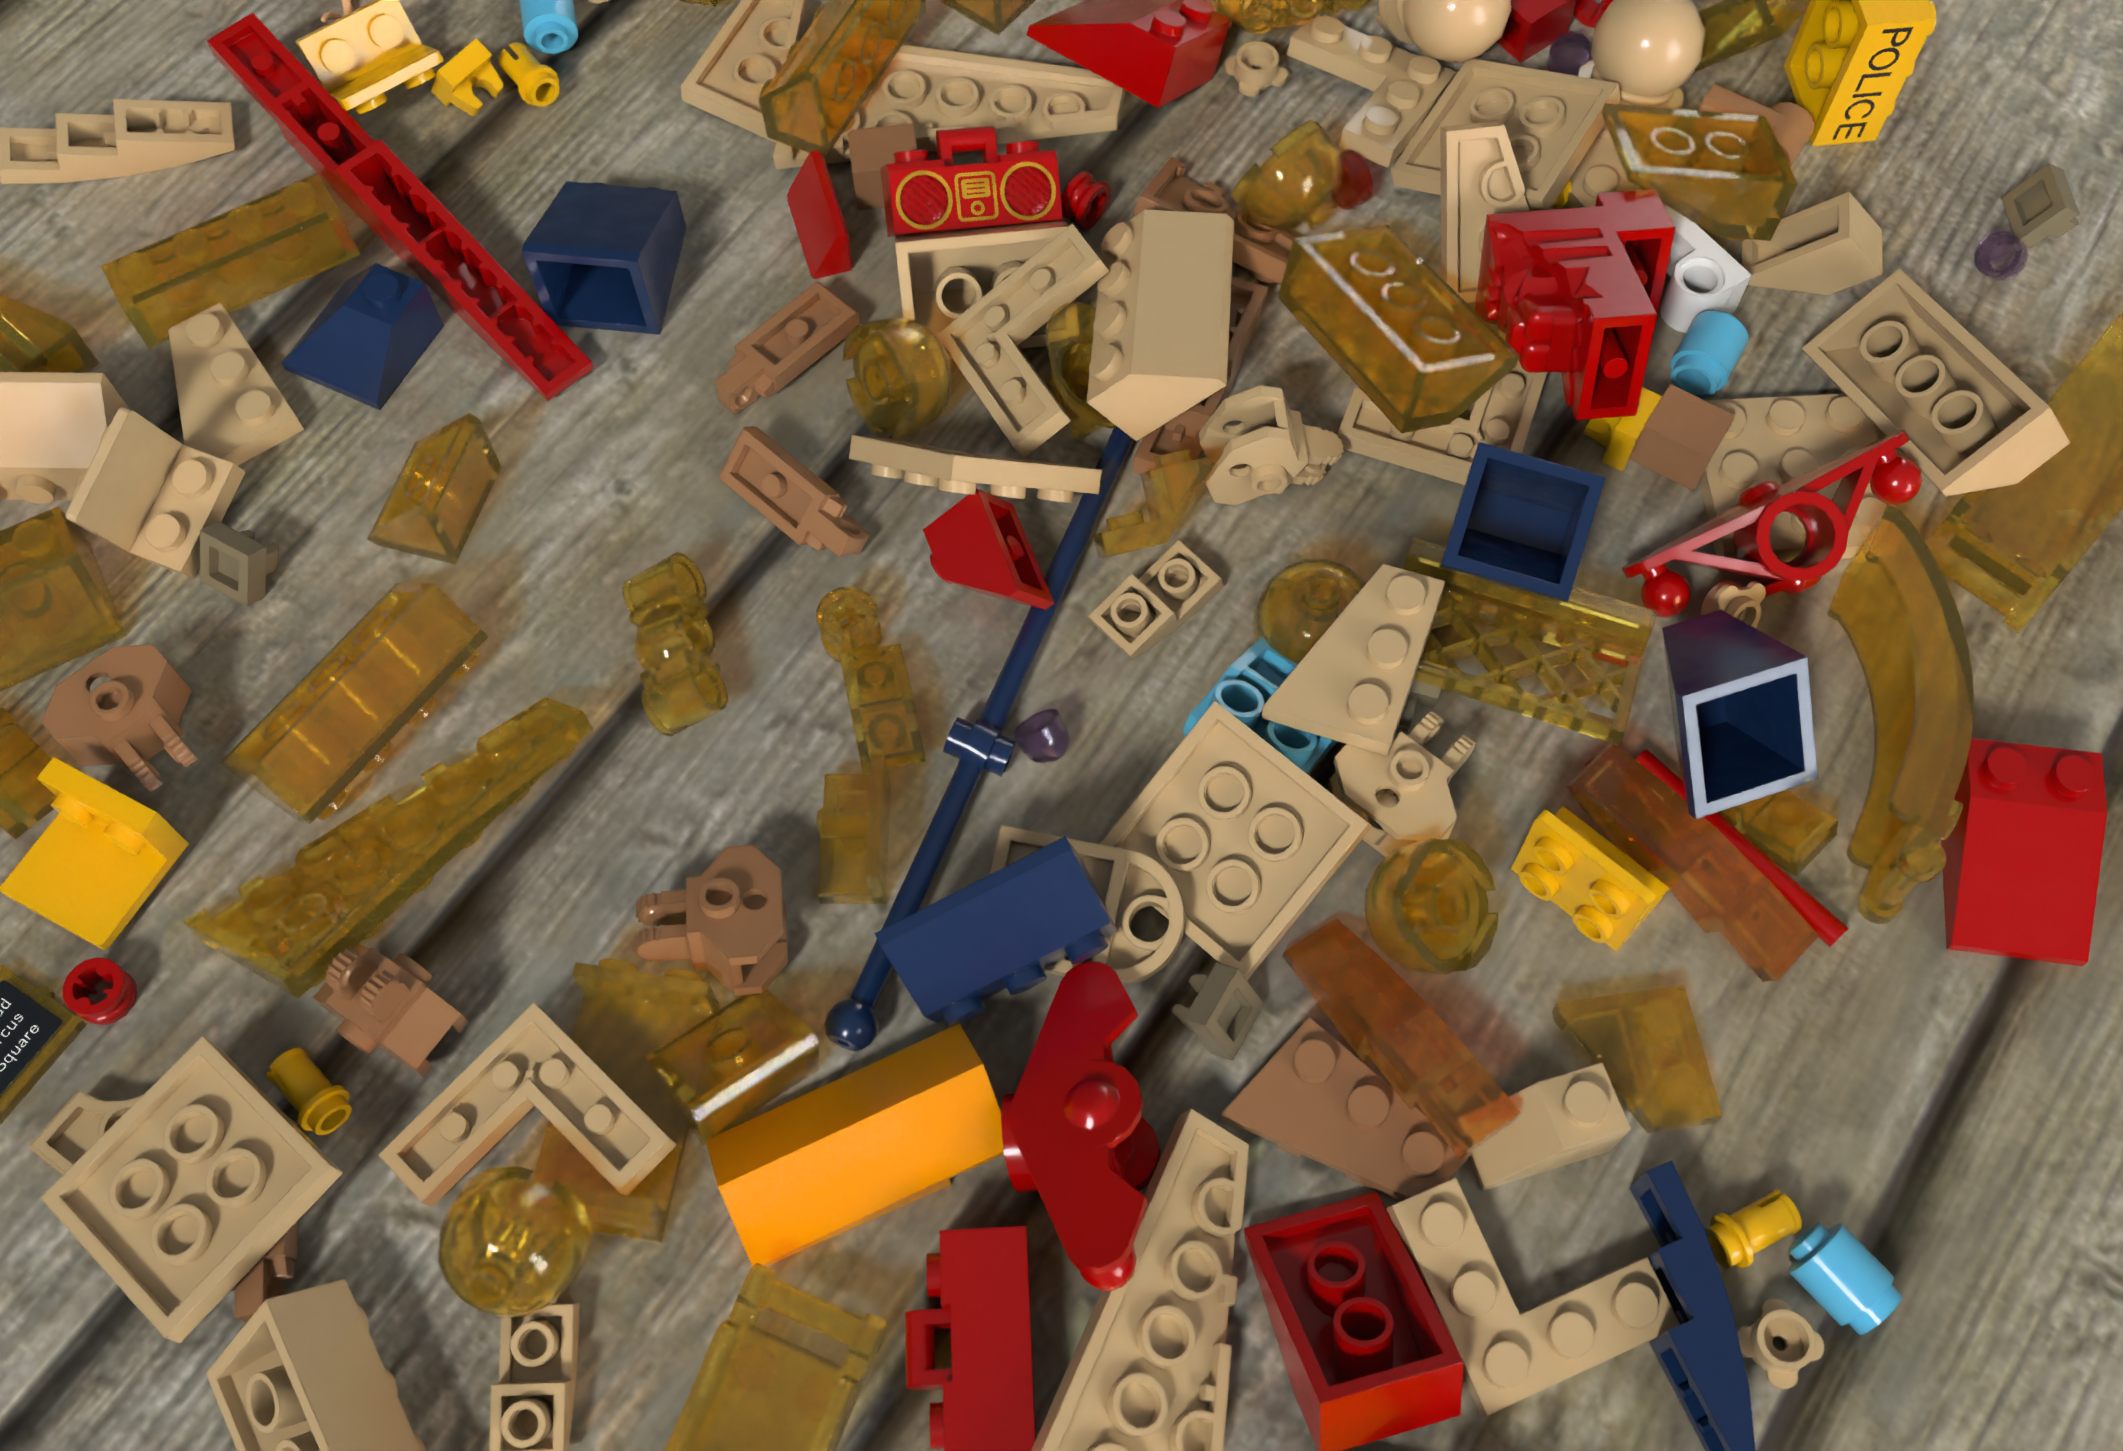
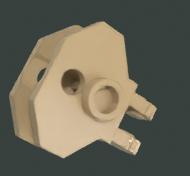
M1258 385L1225 398L1199 431L1200 444L1209 463H1215L1214 466L1210 465L1204 473L1205 483L1215 503L1235 506L1263 495L1282 494L1290 483L1298 485L1305 483L1307 486L1309 484L1314 486L1327 472L1325 470L1326 465L1329 464L1331 466L1333 463H1336L1345 452L1343 450L1345 445L1342 444L1343 440L1338 437V434H1334L1333 430L1328 431L1327 428L1322 430L1321 427L1303 425L1300 411L1289 409L1283 390L1264 385ZM1230 421H1241L1240 424L1235 426L1225 425Z
M1433 711L1427 713L1408 735L1401 731L1393 740L1388 756L1346 744L1334 759L1336 771L1329 778L1330 793L1369 824L1368 817L1380 824L1383 829H1376L1372 826L1362 840L1389 860L1431 862L1447 844L1457 820L1448 785L1451 778L1471 755L1476 742L1463 735L1450 745L1441 759L1430 753L1425 747L1436 738L1444 722V719Z

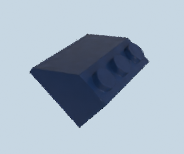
M1063 837L876 932L875 935L923 1016L936 1023L946 1019L948 1026H954L982 1013L986 1009L982 1000L1006 988L1010 995H1016L1040 984L1047 978L1044 969L1067 957L1071 964H1077L1101 953L1108 947L1105 938L1118 932L1083 860L1068 839Z

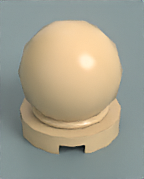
M1379 0L1380 13H1374L1375 20L1383 31L1397 40L1410 45H1416L1425 55L1439 61L1462 63L1482 55L1502 37L1511 11V0Z
M1613 0L1596 22L1591 49L1593 60H1589L1581 65L1577 76L1619 83L1621 101L1611 115L1627 119L1623 130L1640 133L1666 131L1670 128L1673 119L1679 115L1684 101V94L1679 86L1689 80L1700 63L1706 32L1695 4L1691 0Z

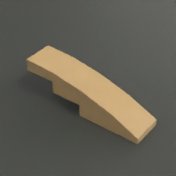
M113 99L114 115L55 113L56 129L0 127L1 184L68 183L126 177L183 166L235 151L231 102Z

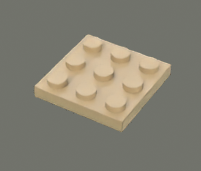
M1474 58L1469 59L1463 63L1390 169L1394 186L1441 196L1440 127L1499 121L1505 125L1526 190L1524 195L1529 211L1550 210L1621 101L1619 83Z
M1844 393L1705 400L1732 413L1734 416L1730 428L1713 454L1699 482L1708 521L1719 516L1718 514L1736 504L1740 494L1756 483L1765 480L1781 483L1878 440L1874 423ZM1842 478L1815 493H1819L1832 500ZM1870 482L1849 530L1846 551L1841 559L1898 556L1907 544L1897 506L1888 505L1878 500L1871 492ZM1781 512L1771 525L1769 540L1772 551L1781 562H1789L1797 557L1805 546L1806 533L1804 525L1796 516L1789 512ZM1734 532L1713 541L1716 555L1738 559L1733 545Z
M1214 701L1100 844L1139 852L1159 863L1172 877L1181 895L1185 912L1184 933L1219 963L1238 968L1245 979L1248 980L1372 826L1219 703ZM1154 907L1169 920V917L1165 911L1158 907Z
M202 1036L40 1199L166 1339L181 1343L343 1172L215 1043Z

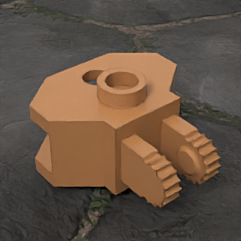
M154 644L111 647L56 685L41 720L52 737L82 766L122 764L129 772H133L150 793L163 784L159 778V772L149 761L158 752L165 748L169 755L185 768L198 759L181 738L185 733L178 726L192 689ZM99 677L110 678V681L100 684L92 693L90 692V686L94 680Z
M754 845L726 847L700 876L686 877V889L661 891V893L653 892L652 894L646 893L645 896H640V900H636V918H638V922H642L643 925H650V927L665 925L660 928H645L644 931H639V935H636L635 953H638V957H642L643 960L659 962L660 960L677 961L692 959L694 971L708 970L735 996L763 993L788 964L786 903L782 897L781 869Z
M357 944L354 949L350 947V949H345L342 953L339 952V955L333 958V962L328 965L329 968L325 972L327 974L325 977L327 981L312 997L318 1004L342 1022L336 1031L354 1046L368 1055L377 1047L422 1077H425L433 1067L425 1058L446 1032L451 1028L461 1033L469 1023L459 1011L426 986L433 976L414 960L403 953H399L391 961L372 947L369 949L360 944Z

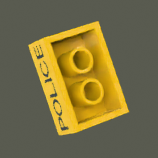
M1931 0L1810 1L1784 62V68L1796 103L1806 109L1812 116L1814 131L1809 138L1812 147L1876 141L1886 118L1894 110L1895 100L1906 78L1910 77L1914 70L1915 60L1927 36H1930L1935 28L1936 9Z

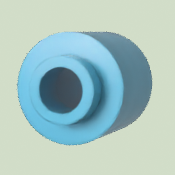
M519 0L524 38L531 48L542 53L555 54L566 51L575 44L578 38V29L573 0Z
M1705 311L1696 315L1671 360V381L1673 385L1701 399L1708 398L1715 391L1722 389L1731 376L1748 342V333L1743 324L1735 316L1724 311Z
M1817 1222L1800 1235L1788 1249V1252L1795 1258L1788 1272L1840 1326L1849 1324L1859 1335L1869 1332L1885 1320L1896 1309L1903 1298L1891 1285L1894 1281V1276L1842 1223L1836 1224L1827 1230L1820 1222Z

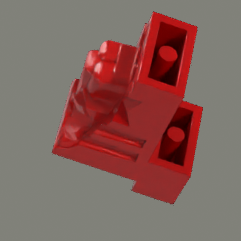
M1656 189L1597 193L1595 207L1486 215L1474 309L1476 321L1495 324L1499 330L1506 333L1505 343L1507 351L1512 355L1518 356L1519 363L1524 371L1529 373H1561L1565 402L1567 406H1571L1576 420L1636 416L1653 330L1656 326L1676 228Z

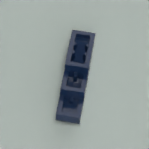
M1671 1160L1646 1171L1629 1188L1661 1247L1648 1256V1259L1680 1325L1667 1330L1649 1344L1705 1451H1756L1750 1389L1732 1307L1706 1231Z

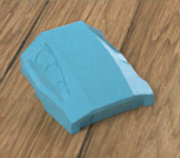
M1263 636L1230 665L1207 696L1189 713L1183 733L1187 736L1213 702L1216 701L1306 774H1309L1338 741L1262 719V706L1298 665L1273 648L1274 642Z

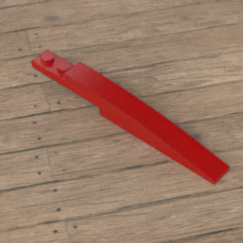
M253 12L206 40L212 54L275 120L280 127L283 137L303 159L484 342L547 401L594 369L592 361L381 139L375 142Z

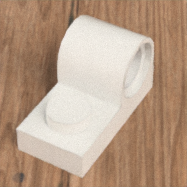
M1671 201L1665 205L1676 227L1666 272L1671 279L1661 301L1660 313L1668 326L1676 331L1686 333L1694 317L1699 313L1705 311H1724L1732 314L1735 312L1752 274Z

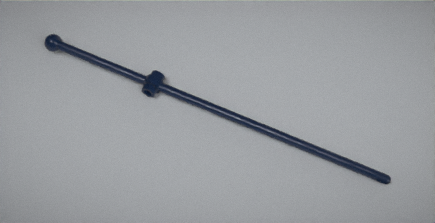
M1116 425L1095 469L1102 470L1099 494L1083 493L1044 577L1055 604L1046 610L1030 607L979 719L975 723H971L957 717L949 732L943 752L958 758V765L882 929L919 911L980 776L987 770L1002 777L1016 746V741L1000 735L1001 730L1134 441L1133 438ZM877 939L850 998L836 1003L826 1015L824 1025L828 1039L847 1050L860 1051L869 1046L877 1036L879 1023L874 1008L893 969L891 962Z

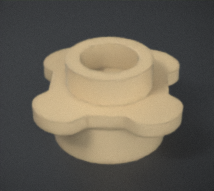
M1252 41L1242 45L1238 49L1236 56H1230L1225 62V72L1235 77L1239 83V92L1249 97L1258 95L1259 92L1265 91L1269 86L1279 87L1284 85L1288 76L1287 70L1284 67L1278 66L1279 54L1272 45L1261 41Z
M1723 581L1715 585L1706 595L1701 608V616L1722 610L1756 629L1761 617L1760 603L1765 598L1766 589L1757 581L1750 582L1746 587H1742L1733 581Z
M1769 1299L1760 1307L1761 1316L1750 1327L1743 1326L1739 1328L1737 1334L1742 1356L1752 1358L1766 1372L1767 1382L1772 1387L1785 1390L1796 1385L1798 1381L1797 1372L1802 1367L1806 1366L1810 1361H1816L1822 1357L1824 1342L1822 1337L1816 1331H1813L1811 1325L1804 1317L1791 1311V1307L1787 1302L1781 1299ZM1774 1337H1779L1784 1341L1785 1348L1783 1351L1777 1350L1773 1346Z

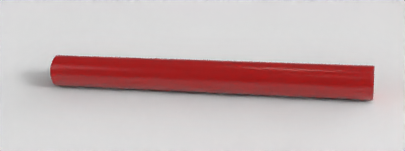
M1648 749L1640 753L1630 764L1629 768L1829 947L1849 929L1719 812L1698 819L1692 817L1688 811L1683 780Z

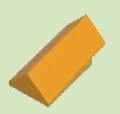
M960 1023L706 1140L717 1186L755 1271L951 1186L950 1178L1004 1155L1001 1111L985 1067Z

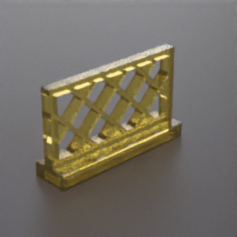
M1413 537L1403 569L1445 581L1443 594L1431 630L1452 624L1464 640L1443 647L1430 631L1424 648L1426 653L1421 656L1414 679L1443 690L1620 745L1626 732L1646 644L1653 630L1657 611L1576 586L1572 587L1569 600L1566 603L1441 567L1446 547ZM1470 620L1499 628V630L1480 635ZM1530 638L1561 647L1562 649L1542 654ZM1512 643L1525 661L1505 667L1492 649ZM1475 655L1488 673L1475 676L1462 672L1454 661ZM1593 658L1625 668L1605 674ZM1574 662L1587 680L1567 686L1554 668ZM1537 674L1550 693L1538 696L1525 692L1516 680ZM1599 694L1614 712L1613 718L1587 711L1579 700Z

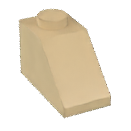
M1847 192L1742 235V266L1752 274L1748 285L1830 295L1883 275L1882 229L1853 195Z
M1603 1063L1537 1082L1459 1121L1456 1125L1465 1149L1471 1153L1469 1159L1482 1191L1610 1152L1631 1130Z

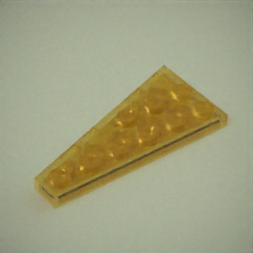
M544 697L480 737L476 744L477 753L448 767L442 762L436 764L420 774L426 784L395 803L390 794L299 849L295 857L296 865L281 875L264 881L259 874L237 888L243 898L213 917L204 908L183 922L201 942L299 999L310 988L319 985L325 980L327 975L325 972L329 968L328 965L333 962V958L339 955V952L342 953L345 949H350V947L354 949L361 941L376 934L383 926L384 921L413 894L425 889L441 868L462 849L474 844L481 837L483 830L509 806L521 801L528 794L533 784L555 764L567 759L574 752L576 745L594 729L583 710Z

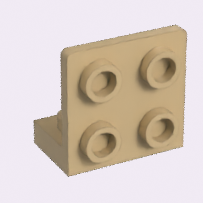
M120 407L111 424L104 430L100 439V446L83 480L74 489L72 502L66 512V519L134 557L194 579L200 567V530L218 521L222 522L246 471L232 462L183 445L135 411Z

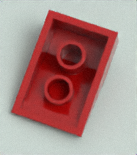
M1085 0L1029 25L1026 36L1149 104L1160 108L1213 79L1231 19L1214 11V6L1207 0Z
M1967 737L1937 770L1946 949L2076 966L2085 965L2089 959L2107 819L2102 753Z
M1377 1191L1244 1228L1246 1245L1288 1377L1318 1451H1343L1461 1416L1464 1361Z

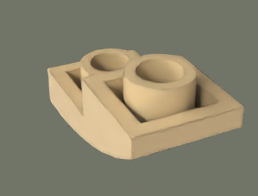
M1178 540L1139 579L1131 573L1088 615V618L1133 660L1180 627L1211 600L1224 585L1220 576Z
M580 1302L501 1306L499 1382L491 1385L489 1451H568L576 1388Z

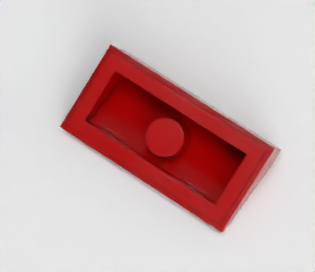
M819 150L810 151L788 191L787 202L810 275L813 279H819L852 271L853 260L848 231L823 154L819 153Z

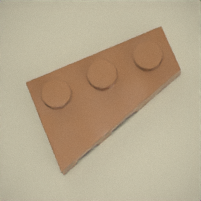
M1171 157L1139 196L1132 216H1136L1144 209L1227 214L1234 220L1232 262L1247 268L1250 274L1258 280L1267 283H1280L1287 287L1300 266L1308 245L1256 211L1241 210L1237 212L1228 206L1224 199L1226 191L1212 182L1205 183L1203 188L1199 187L1183 176L1187 166Z
M1310 1017L1220 1114L1218 1121L1241 1132L1244 1129L1277 1144L1276 1148L1301 1158V1155H1304L1343 1172L1345 1178L1400 1202L1451 1180L1471 1155V1153Z

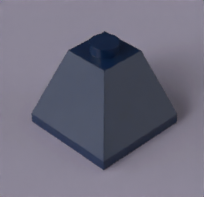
M375 263L344 282L281 364L285 370L381 410L444 327V324L424 282Z

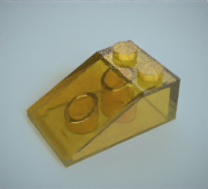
M1605 103L1602 116L1627 180L1641 190L1656 189L1661 201L1665 205L1716 237H1725L1733 241H1743L1746 239L1771 241L1798 183L1766 116Z

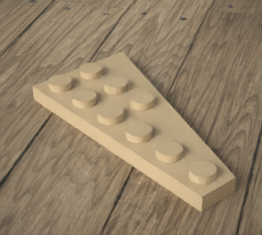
M811 33L773 152L775 170L802 167L810 151L819 150V153L823 154L826 164L851 161L848 132L856 129L913 123L917 150H928V152L937 151V130L994 126L996 144L1114 131L1118 128L1126 90L1084 68Z
M1193 1109L1179 1114L1144 1196L1148 1204L1133 1244L1136 1254V1266L1133 1277L1124 1287L1113 1291H1101L1031 1451H1223L1232 1345L1226 1344L1229 1306L1236 1304L1238 1277L1232 1276L1235 1232L1242 1229L1249 1144Z

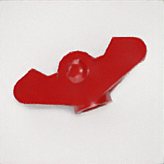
M1901 430L1781 483L1772 480L1756 483L1745 489L1740 494L1738 502L1718 514L1719 516L1622 567V570L1627 579L1639 574L1643 575L1645 581L1641 588L1642 603L1649 613L1662 618L1677 616L1689 603L1691 595L1690 586L1685 577L1675 570L1667 569L1665 563L1669 561L1767 579L1761 583L1766 589L1765 597L1779 591L1787 594H1796L1815 586L1823 575L1837 566L1845 553L1849 530L1869 482L1871 492L1878 500L1888 505L1907 503L1917 495L1922 483L1921 470L1912 460L1904 456H1898L1896 452L1898 447L1904 445L1910 439L1906 431ZM1842 478L1832 500L1819 493H1815ZM1781 512H1789L1796 516L1804 525L1806 533L1805 546L1800 554L1793 560L1785 563L1781 562L1774 554L1769 540L1771 525ZM1734 532L1733 545L1738 559L1693 550Z
M1085 962L1070 969L1060 981L1016 1092L1004 1095L1001 1110L1002 1141L1007 1170L1013 1188L1017 1193L1038 1190L1070 1261L1080 1270V1275L1097 1290L1113 1291L1124 1287L1133 1277L1136 1266V1254L1133 1244L1148 1204L1146 1197L1139 1191L1149 1184L1160 1160L1161 1150L1155 1130L1141 1117L1143 1099L1137 1080L1126 1068L1115 1064L1113 1060L1111 1044L1138 1017L1137 1011L1117 973L1109 965L1101 962Z

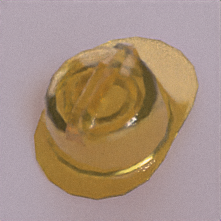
M1080 302L1062 305L1052 313L1046 326V342L1051 370L1045 385L1071 421L1066 426L1069 427L1074 439L1086 438L1093 431L1101 430L1103 427L1118 428L1086 402L1096 308Z

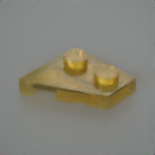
M1684 985L1560 1002L1551 1011L1553 1020L1562 1031L1568 1028L1591 1055L1593 1060L1590 1065L1603 1063L1613 1088L1622 1094L1626 1108L1647 1133L1715 1124L1722 1117Z

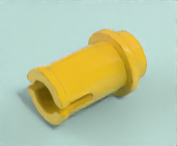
M523 43L509 44L519 59L514 60L504 48L499 55L498 64L501 70L509 75L517 84L520 97L527 104L545 107L552 104L560 92L557 73L550 66L541 65L531 54L530 49Z
M293 1048L288 1050L271 1063L269 1067L271 1071L267 1072L266 1077L298 1112L297 1122L303 1130L314 1131L319 1136L327 1135L342 1126L352 1112V1107L348 1103L350 1098L349 1092L343 1086H333L313 1063L305 1049Z
M1774 1189L1769 1191L1766 1196L1730 1216L1725 1213H1718L1712 1216L1710 1227L1706 1228L1705 1231L1714 1258L1721 1266L1730 1268L1735 1265L1739 1268H1746L1754 1261L1753 1255L1789 1234L1799 1232L1802 1228V1219L1792 1200L1786 1194L1781 1195L1780 1190Z

